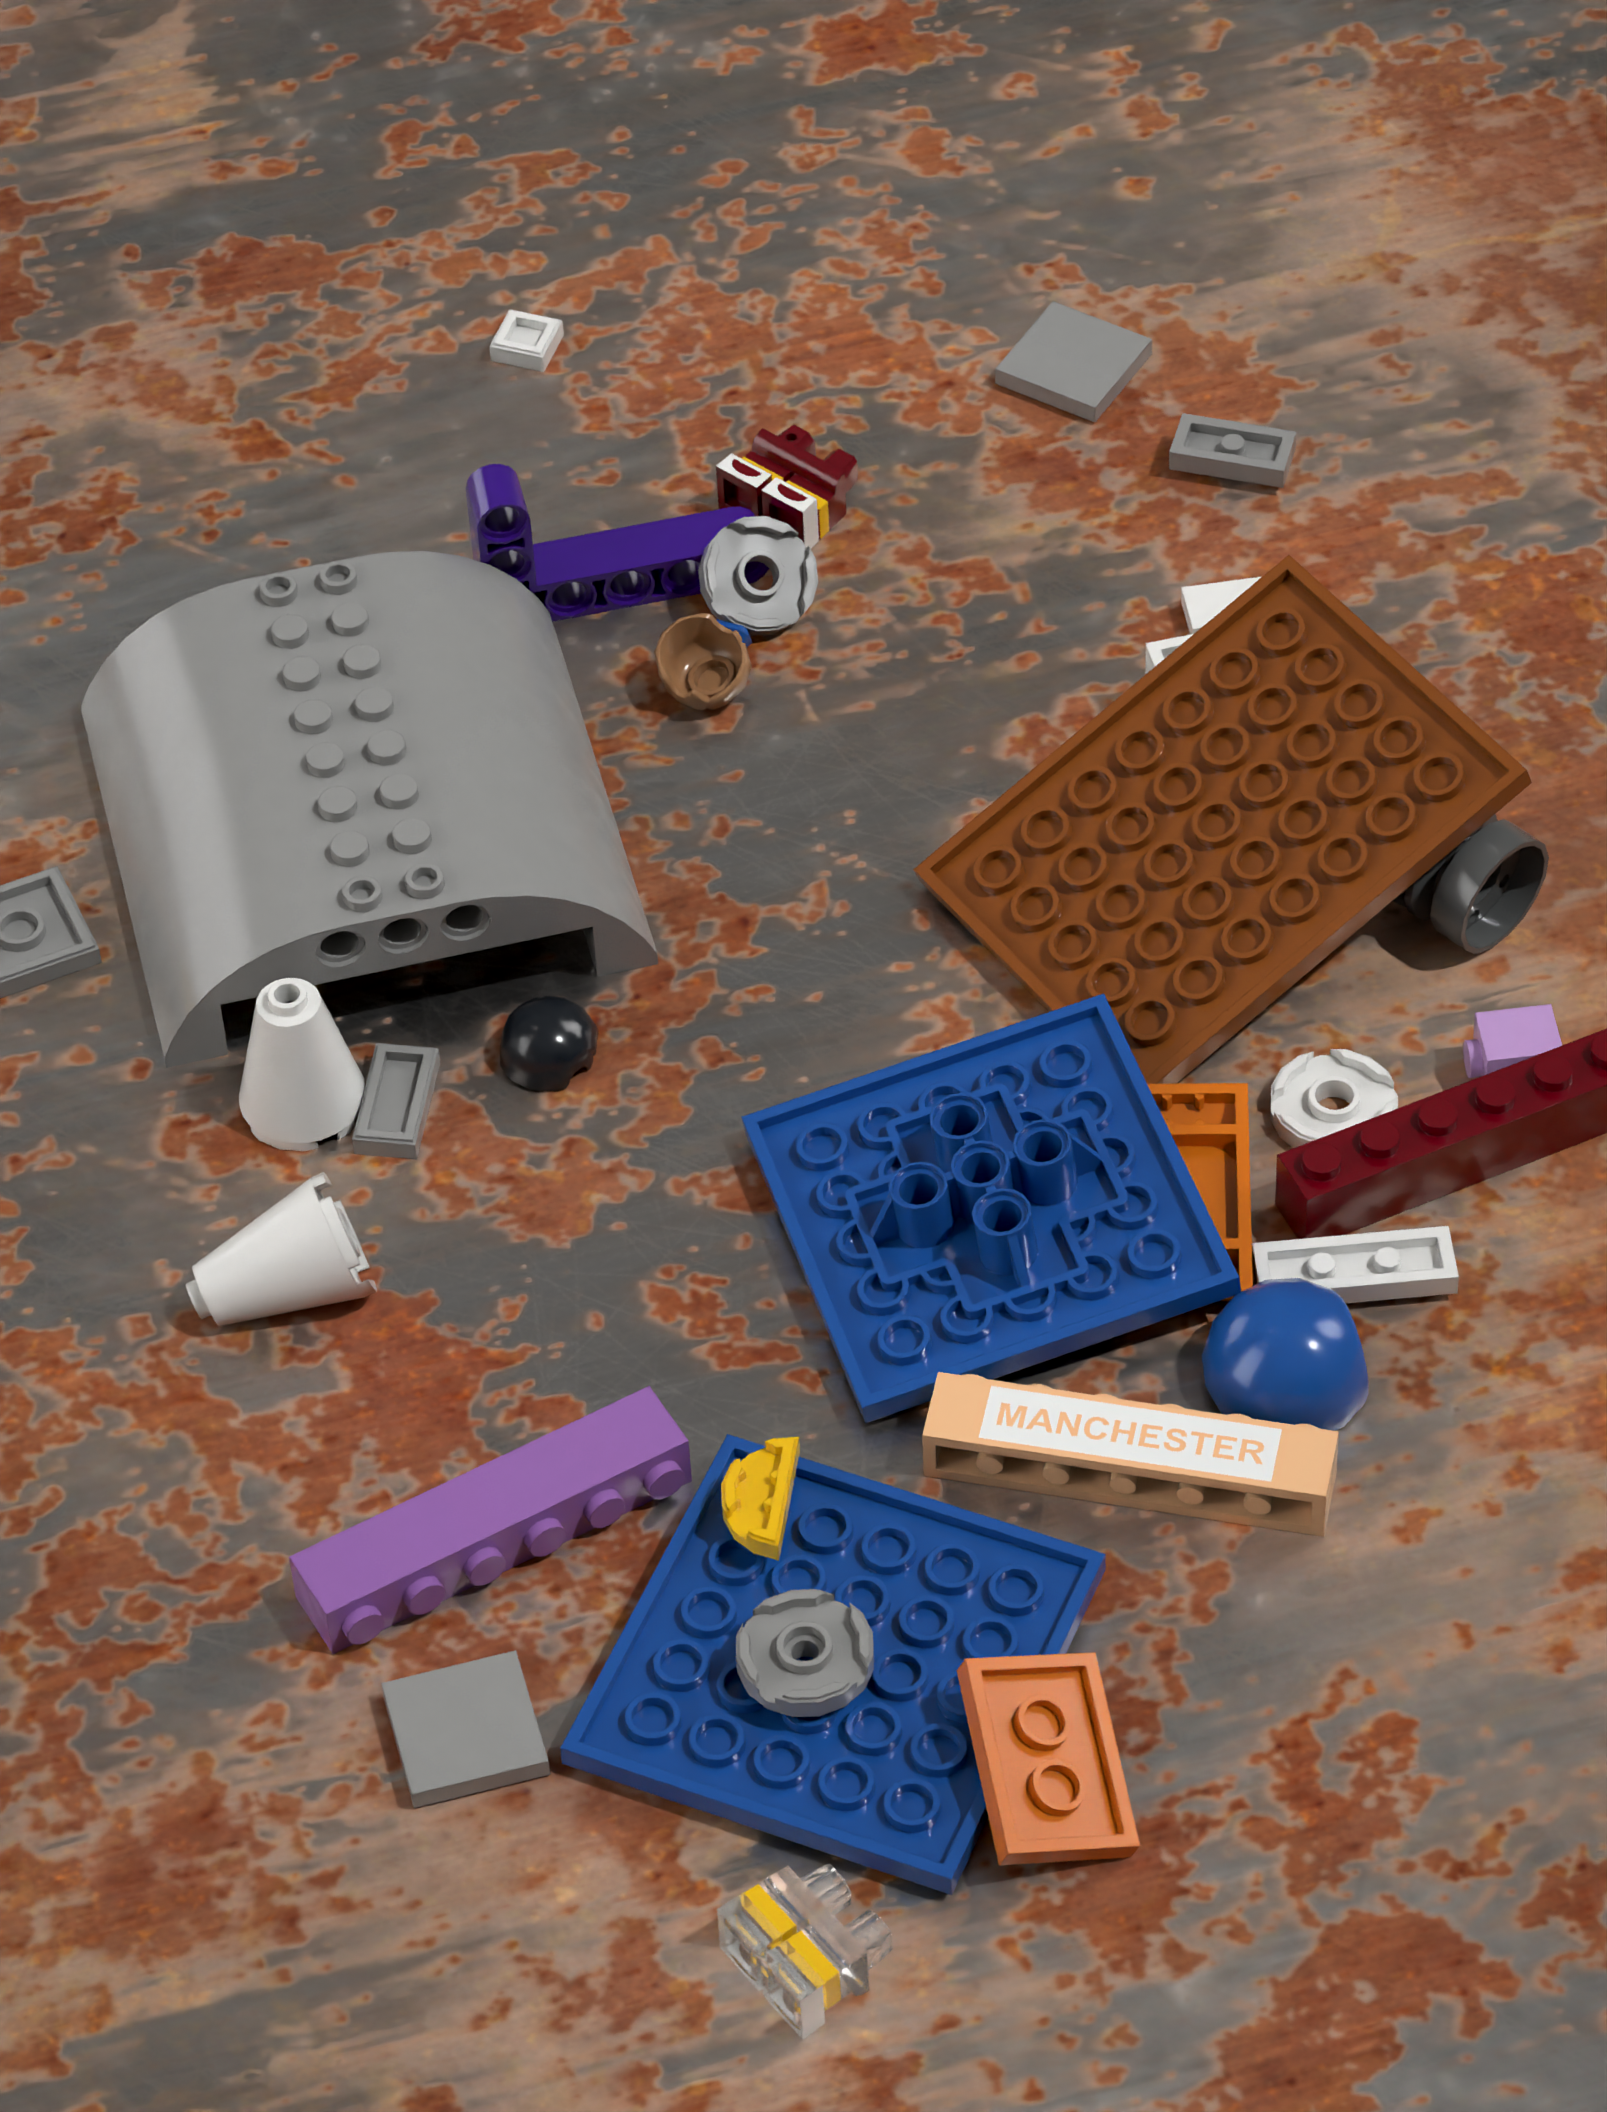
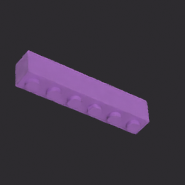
M647 1386L289 1556L295 1596L332 1654L353 1644L366 1643L388 1627L413 1615L426 1614L439 1606L442 1601L474 1586L486 1585L497 1579L503 1572L534 1557L546 1556L557 1550L563 1543L594 1528L609 1526L623 1514L654 1499H664L671 1496L681 1486L692 1482L689 1441L651 1387Z

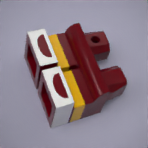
M794 424L778 436L762 428L754 438L752 450L743 458H739L731 453L716 465L718 508L744 507L750 509L756 516H767L787 523L799 533L797 536L803 541L806 548L809 546L811 549L847 514L846 493L858 481L857 460L855 456L841 449L832 451L823 460L816 457L815 440L809 432Z

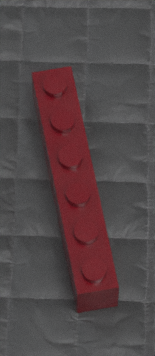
M1607 1028L1277 1154L1276 1207L1298 1239L1345 1235L1606 1134Z

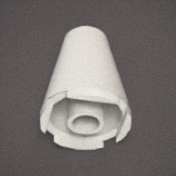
M298 978L276 980L264 987L256 1000L239 1092V1106L242 1116L250 1125L251 1132L259 1141L280 1150L309 1151L319 1148V1140L328 1138L336 1133L338 1140L350 1134L356 1126L366 1086L364 1077L317 988L308 981Z
M324 1172L308 1179L192 1266L195 1279L186 1283V1288L194 1308L201 1319L212 1315L216 1324L222 1326L364 1298L377 1292L375 1281L367 1279L361 1282L358 1272L369 1268V1265L341 1201L338 1200L333 1203L331 1196L324 1198L321 1190L332 1186Z

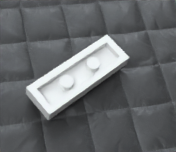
M1449 1226L1252 1243V1265L1256 1284L1271 1279L1301 1278L1332 1289L1343 1298L1345 1303L1458 1293L1459 1276Z

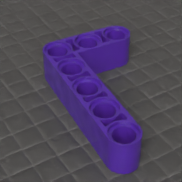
M489 464L473 472L466 483L473 560L489 564L516 578L539 598L549 611L552 622L701 594L698 569L704 548L722 528L742 517L756 516L750 509L744 507H728L533 544L531 520L516 471L510 466L503 464ZM758 561L746 563L744 574L747 582L751 584L764 577L769 568L764 563Z

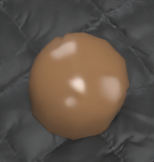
M707 613L678 618L661 633L654 651L659 677L666 690L678 702L700 711L705 709L714 710L729 704L745 689L752 668L746 644L742 643V637L736 630L732 631L721 625L713 615Z

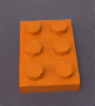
M1096 1652L965 1658L957 1669V1675L999 1866L1130 1858L1140 1847Z

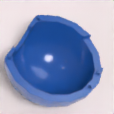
M1301 1278L1264 1280L1236 1294L1211 1324L1202 1353L1204 1380L1208 1392L1222 1414H1242L1252 1419L1292 1425L1310 1424L1319 1429L1336 1431L1346 1426L1366 1403L1369 1394V1381L1362 1344L1349 1308L1343 1298L1332 1289Z

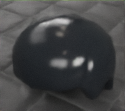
M544 996L542 998H533L519 1005L507 1018L501 1034L500 1066L511 1081L531 1090H564L568 1087L574 1073L580 1068L591 1069L594 1061L593 1056L596 1055L598 1028L583 1007L564 997Z

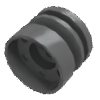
M1495 814L1393 901L1406 907L1408 912L1423 920L1431 919L1436 931L1464 950L1478 954L1492 949L1524 919L1536 900L1546 877L1549 855L1544 843L1505 819L1498 821Z

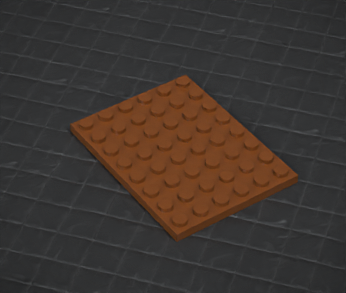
M1288 555L913 870L919 881L1049 1012L1105 994L1147 1084H1177L1532 782L1525 767L1295 559Z

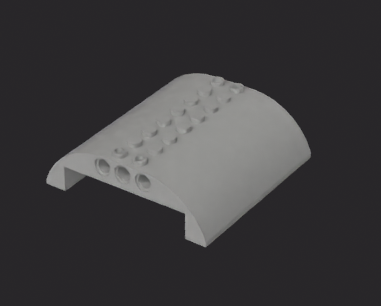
M430 551L384 552L272 573L216 586L179 601L154 615L129 634L102 663L87 689L81 705L82 717L166 1068L229 1055L220 1005L258 997L264 987L279 979L298 978L308 981L312 985L579 929L584 931L597 977L658 964L655 944L550 613L539 598L521 582L489 564L460 555Z

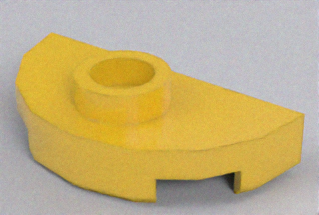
M799 1437L772 1438L765 1441V1448L748 1454L742 1461H740V1458H736L730 1464L721 1483L723 1521L734 1540L754 1554L775 1560L780 1558L800 1454Z

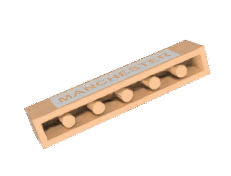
M938 1372L922 1434L923 1476L1324 1537L1337 1473L1339 1431L1319 1429L1310 1424L1292 1425L1252 1419L1242 1414L1225 1415L1191 1410L1175 1404L1158 1405L1124 1400L1108 1394L1091 1395L1057 1390L1041 1384L1023 1385L990 1380L974 1374L956 1375Z

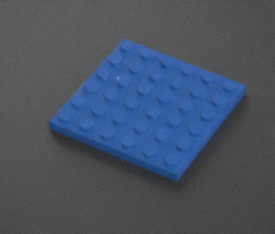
M727 1434L560 1748L562 1764L952 1895L989 1818L957 1669L965 1658L1066 1654L1106 1570V1554L799 1457L780 1558L775 1560L757 1555L734 1540L723 1521L721 1483L730 1464L736 1458H740V1461H742L748 1454L763 1449L765 1446ZM818 1589L834 1594L835 1601L844 1603L849 1608L850 1602L863 1613L873 1632L874 1670L864 1691L845 1707L822 1716L791 1717L766 1709L747 1693L737 1674L736 1635L742 1623L744 1628L746 1622L753 1617V1609L765 1599L789 1590ZM804 1656V1657L798 1658L797 1660H799V1661H809V1660H812V1659H814V1658L809 1657V1656Z

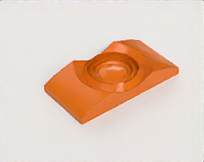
M1248 1083L1147 1084L1239 1275L1242 1292L1253 1286ZM1234 1296L1220 1301H1230Z

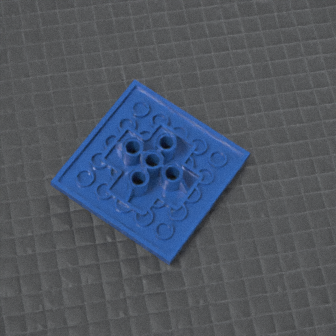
M1105 994L741 1117L748 1142L865 1423L931 1401L938 1372L956 1375L974 1374L992 1380L1235 1296L1241 1292L1239 1275Z

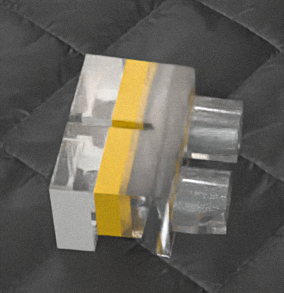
M830 1863L801 1878L789 1866H786L717 1909L720 1948L758 1991L763 1989V1996L802 2040L825 2024L824 2012L846 1995L852 1993L859 1996L868 1992V1970L877 1965L892 1951L891 1931L874 1911H865L845 1926L834 1916L851 1905V1890L847 1886L845 1879Z

